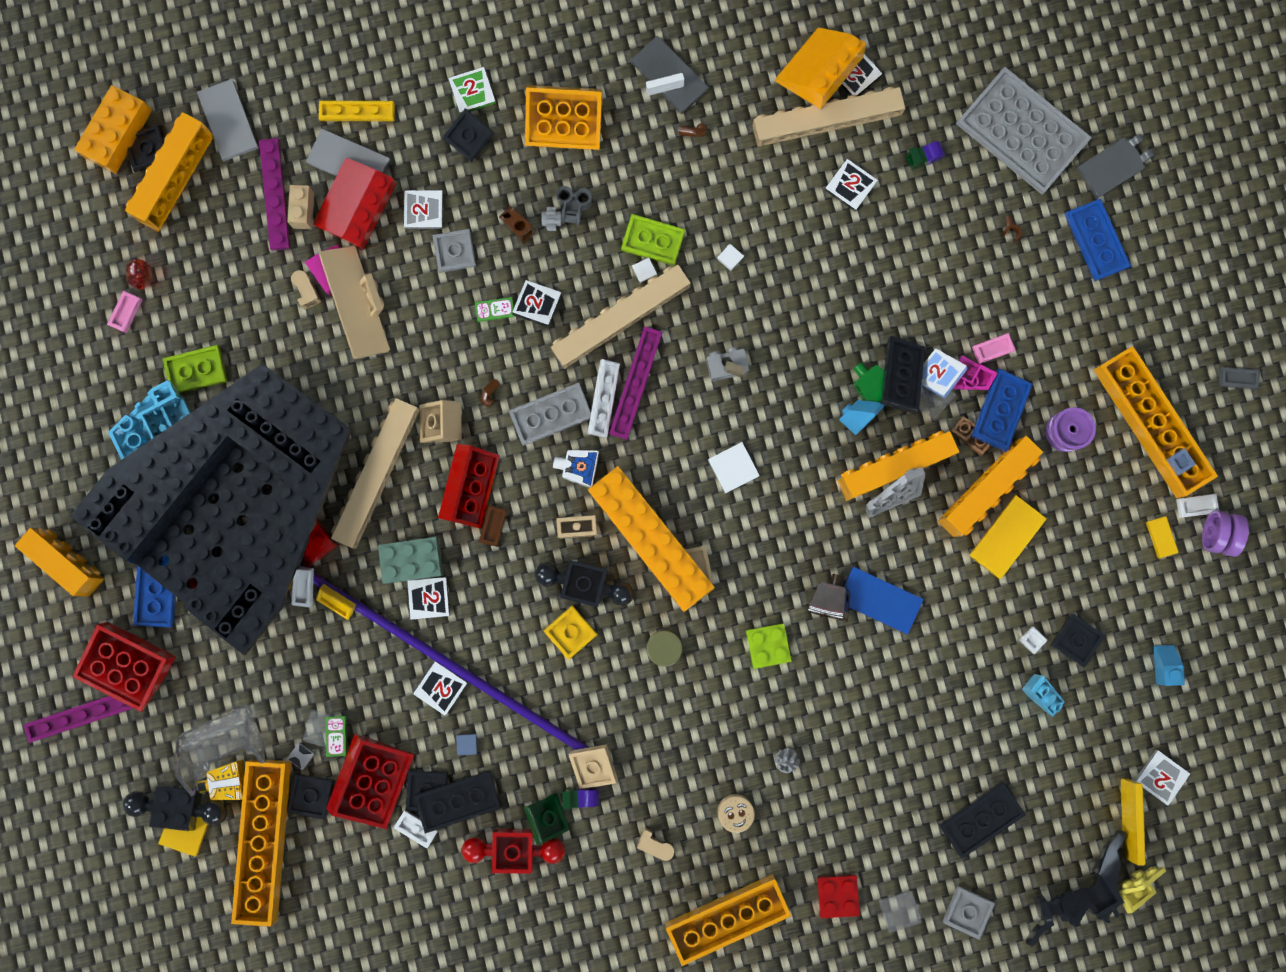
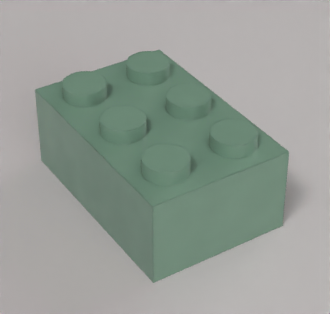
M438 537L378 545L383 584L444 576L440 539Z

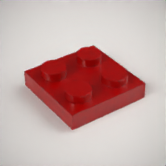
M856 874L817 877L819 917L821 919L860 916Z

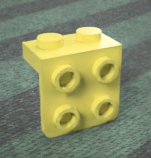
M1153 866L1146 871L1142 869L1132 873L1131 879L1120 883L1121 887L1117 890L1125 902L1122 905L1128 914L1135 912L1157 893L1152 883L1166 872L1164 867L1157 868Z

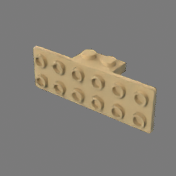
M350 246L321 251L319 257L353 358L358 359L389 352L390 348L379 318V314L384 308V302L379 297L377 291L378 284L373 279L372 273H364L356 247Z

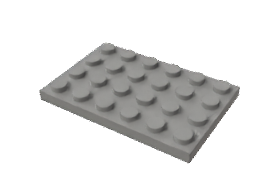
M1006 67L1001 70L956 123V125L1042 195L1092 138Z

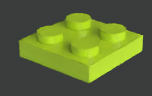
M784 623L746 630L753 669L792 662Z

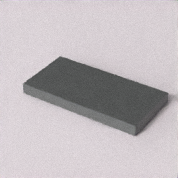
M658 35L631 59V64L648 81L683 73L684 87L661 92L681 115L709 89Z

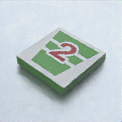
M484 67L449 78L460 114L465 108L471 112L496 104Z

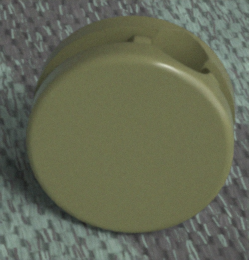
M667 630L654 633L649 638L646 647L649 659L654 664L662 667L675 664L680 659L683 649L679 637Z

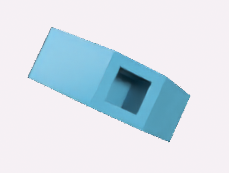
M1034 674L1022 688L1032 701L1052 717L1063 707L1064 700L1042 675Z

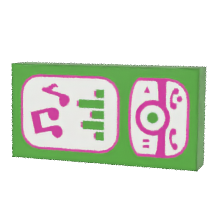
M512 297L475 302L477 322L515 317L512 315L514 310Z
M347 716L326 717V757L346 756Z

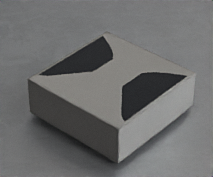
M299 742L287 759L301 770H304L316 753Z

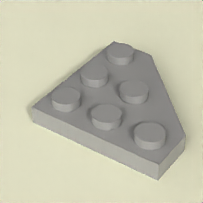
M923 468L908 470L905 475L869 501L866 505L868 517H873L921 496L925 479Z

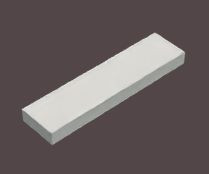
M605 359L600 360L587 433L589 435L607 438L620 363Z

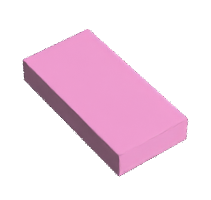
M123 291L107 325L127 333L143 299Z
M1009 333L972 347L978 364L1016 351Z

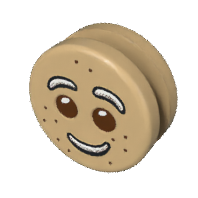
M731 794L723 798L717 810L721 825L733 833L747 830L754 821L755 812L751 802L740 794Z

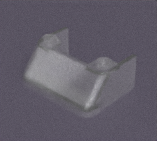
M246 706L238 707L182 733L177 738L175 777L191 796L195 795V781L206 776L210 770V763L244 748L247 754H254L261 764L265 762L264 741L250 710Z

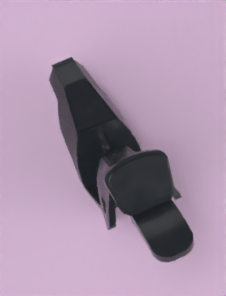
M1117 830L1107 844L1103 846L1092 869L1097 879L1093 887H1076L1058 894L1055 899L1046 900L1042 894H1037L1034 897L1038 917L1042 920L1036 924L1026 939L1027 945L1033 947L1042 933L1054 926L1052 915L1058 913L1062 921H1069L1070 925L1073 926L1080 924L1086 911L1107 923H1110L1107 914L1111 915L1113 913L1114 917H1119L1116 908L1125 902L1116 887L1121 869L1117 850L1127 837L1124 831Z

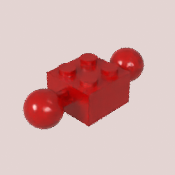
M495 829L493 831L492 844H485L482 839L471 837L463 843L461 848L463 858L469 863H478L485 856H492V873L532 874L534 857H542L545 862L556 864L564 858L566 852L564 843L557 838H553L542 845H534V835L531 829Z

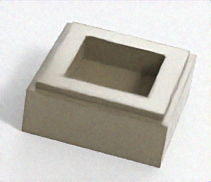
M727 361L724 372L740 378L745 370V367Z

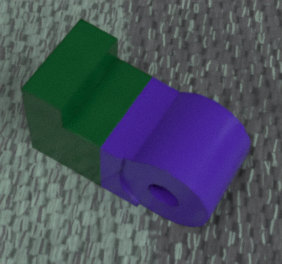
M940 141L932 142L919 148L909 149L906 154L912 171L930 165L945 157Z
M563 789V809L599 806V789Z

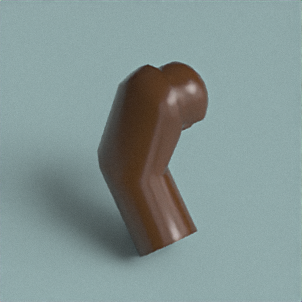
M702 123L698 124L697 128L680 126L679 135L703 137L707 133V126Z
M493 379L483 388L480 399L482 405L490 407L494 403L491 394L500 386L498 380Z

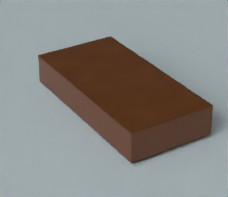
M489 505L479 539L480 543L498 547L508 510Z

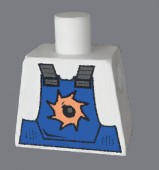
M568 450L566 459L554 458L553 468L563 470L562 477L564 479L590 488L594 483L599 451Z

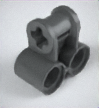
M568 186L559 187L556 191V198L559 206L563 207L561 224L567 222L580 226L582 210H588L592 206L590 191L582 188L573 194ZM563 194H568L570 196L567 200H562L560 198ZM585 196L588 198V201L582 203L579 201L580 197Z

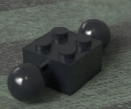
M572 560L569 561L566 573L559 572L558 568L550 562L541 563L535 569L534 576L539 585L550 587L555 583L563 584L560 596L562 599L599 608L602 595L610 596L612 602L619 606L629 604L634 598V589L628 582L618 581L613 585L605 583L608 569Z
M156 786L154 800L149 799L141 791H134L129 793L123 801V809L129 816L139 817L147 811L151 812L149 827L194 831L197 817H202L203 821L208 825L216 826L224 822L228 814L227 806L220 800H211L205 805H200L202 793L196 789Z

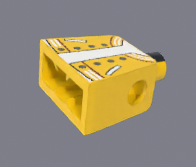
M243 760L208 771L206 774L207 780L198 781V791L200 793L209 791L211 800H241L245 774Z

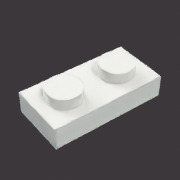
M404 810L394 826L396 830L425 848L429 847L438 830L425 834L421 819L407 810Z

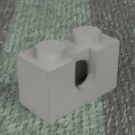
M739 347L728 349V353L721 354L720 351L712 352L706 358L711 382L737 377L724 372L725 366L722 364L724 359H729L732 363L745 367L743 375L749 372L745 350H739Z

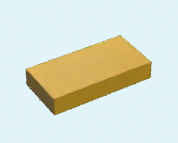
M1166 516L1146 522L1158 559L1179 553Z
M325 584L320 587L316 598L318 602L347 620L351 618L356 606L355 603Z

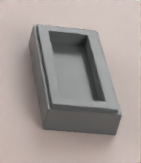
M1221 367L1219 368L1218 387L1257 390L1259 389L1260 370Z

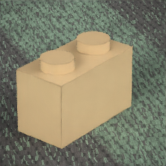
M290 185L287 222L293 229H312L314 192L309 186Z
M595 515L556 518L559 539L597 536Z

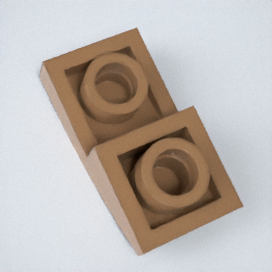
M963 416L951 432L983 457L992 446L971 437L975 424Z

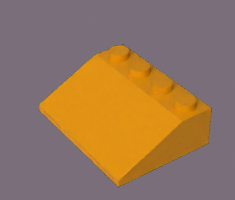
M817 28L775 78V82L822 109L862 60L866 43L849 33Z
M528 85L526 87L525 146L600 150L603 89Z

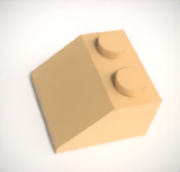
M440 400L421 404L420 443L462 440L461 402Z

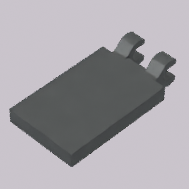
M1141 134L1136 135L1129 141L1125 137L1076 168L1096 200L1144 170L1146 167L1143 163L1155 155L1151 149L1142 155L1139 154L1135 146L1144 140Z

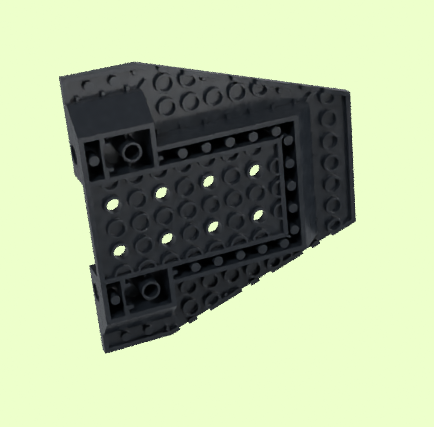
M261 364L110 467L71 513L70 517L125 561L139 566L184 602L186 610L242 655L246 656L285 606L287 593L293 585L292 580L296 570L300 567L310 541L309 536L315 528L317 515L323 507L333 481L331 480L332 476L338 468L341 453L344 452L352 430L268 367ZM243 464V471L236 473V467ZM272 486V492L269 495H265V488ZM214 495H219L218 502L212 504V497ZM246 516L248 519L247 524L240 526V519ZM193 525L194 532L191 535H187V528ZM221 547L223 550L222 555L215 557L216 549ZM168 556L169 563L166 566H162V559ZM193 579H197V586L191 589L190 582Z

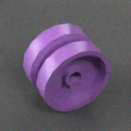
M1073 407L1052 416L1047 422L1045 433L1048 442L1053 448L1067 453L1089 445L1095 437L1096 426L1094 419L1088 412L1081 408Z
M1212 511L1207 517L1203 528V548L1207 552L1222 553L1232 557L1241 554L1248 539L1249 526L1247 518L1244 515H1229L1224 511Z

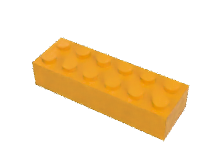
M183 112L180 117L176 118L173 129L166 135L164 144L156 152L152 165L146 169L145 177L137 185L135 194L126 204L125 211L157 232L160 231L214 138L213 134L202 122Z
M943 430L929 436L928 441L925 438L911 444V448H908L907 445L893 452V456L888 453L876 459L874 464L872 461L862 464L858 467V471H855L853 468L841 474L842 478L837 481L846 501L898 480L910 469L926 468L959 453L951 432L944 433Z
M1027 436L1015 440L1010 445L1009 450L1004 452L937 522L953 537H962L964 534L968 535L974 529L972 525L977 521L983 520L988 514L986 511L990 507L994 508L1001 501L999 497L1004 493H1009L1014 488L1013 483L1016 480H1021L1028 473L1026 469L1030 466H1035L1041 460L1039 456L1043 451Z
M773 874L666 922L665 928L683 966L789 918L791 914Z

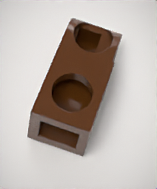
M511 206L499 216L501 221L514 233L522 244H525L535 234L532 225Z

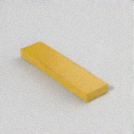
M319 101V120L394 121L395 103L394 101Z

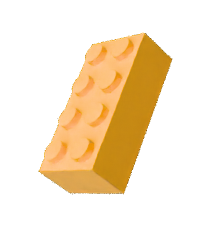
M111 85L74 150L85 159L116 174L128 154L127 149L132 147L137 138L135 136L136 133L142 130L152 109L143 100Z
M29 528L15 544V547L72 596L90 597L105 579L100 575L101 571L94 566H89L86 563L87 559L78 553L75 554L72 551V546L65 541L61 542L57 538L58 534L53 530Z

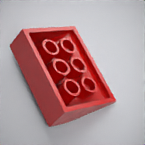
M345 158L312 225L364 250L395 189L396 181L378 170Z
M110 622L97 624L72 677L143 712L168 674L176 656Z
M355 734L326 809L335 817L387 829L414 754Z

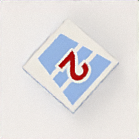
M935 348L924 363L922 386L946 398L968 368L966 365Z

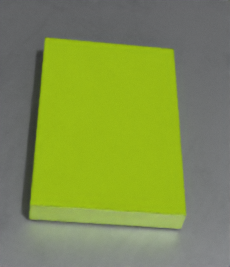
M631 214L621 251L675 266L686 229Z
M220 345L162 358L167 380L174 384L179 394L228 382Z

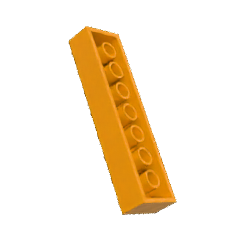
M1133 346L1093 369L1176 498L1186 497L1218 477ZM1185 448L1196 465L1177 476L1166 459Z
M619 466L588 489L594 500L684 613L715 588Z
M251 759L245 763L231 924L271 927L278 921L291 761Z

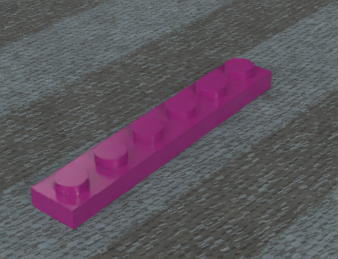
M278 138L259 140L270 250L291 249L280 140Z
M644 326L609 435L628 440L662 336L661 331Z
M107 696L23 725L28 743H32L134 708Z

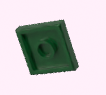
M552 793L524 807L537 845H541L570 830L557 793Z

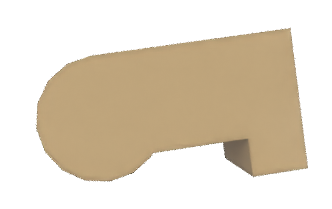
M295 271L291 276V281L298 288L302 298L297 299L300 306L306 310L321 303L322 301L311 278L304 271Z
M645 827L637 848L664 861L672 859L674 856L672 843L653 837L652 830Z

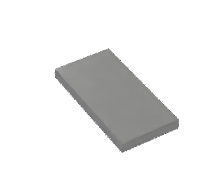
M232 79L197 92L223 161L259 149Z
M321 129L306 163L337 176L345 158H349L382 173H385L391 160L386 156Z
M580 383L509 410L522 446L588 421L591 416V411Z

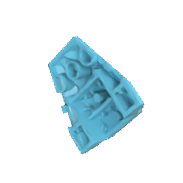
M170 380L152 388L147 393L148 396L142 402H138L134 406L135 409L129 415H125L108 432L121 460L191 413L185 398L180 396L177 388Z

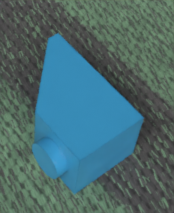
M857 400L853 405L849 403L841 411L844 415L839 420L857 435L885 405L879 402Z
M1154 646L1156 684L1164 686L1185 685L1184 666L1175 646Z

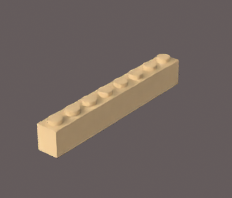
M888 87L880 92L869 91L862 96L851 95L843 100L833 99L826 103L822 109L812 104L810 107H796L788 112L778 111L774 115H759L754 119L752 126L757 147L902 116L905 105L900 87Z
M679 265L675 267L669 266L663 271L664 274L661 276H654L648 280V284L644 287L639 286L632 291V295L627 298L625 296L621 297L616 301L615 306L604 308L598 317L589 318L581 328L576 327L564 339L561 337L552 343L551 349L562 367L566 369L690 288L691 283Z
M397 398L394 402L390 403L387 410L389 414L380 424L379 429L381 431L378 437L376 436L373 439L372 451L366 455L363 462L365 466L362 472L359 471L355 481L357 483L347 496L349 501L346 507L343 506L340 511L339 517L341 518L338 524H335L332 528L331 539L351 548H357L420 411L417 407Z

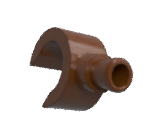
M1011 216L1005 217L1007 228L1003 231V237L1008 230H1013L1017 235L1013 241L1015 243L1021 238L1022 230L1018 225L1014 224Z

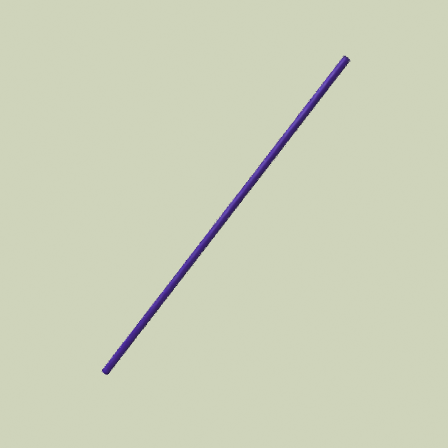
M314 573L313 584L319 588L325 584L356 604L354 610L573 749L589 748V746Z

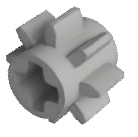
M547 207V211L542 212V226H547V231H556V227L561 226V212H556V207Z
M786 748L783 751L779 750L774 762L778 763V769L781 772L790 773L791 771L795 772L796 768H798L800 759L796 758L797 753L794 750Z

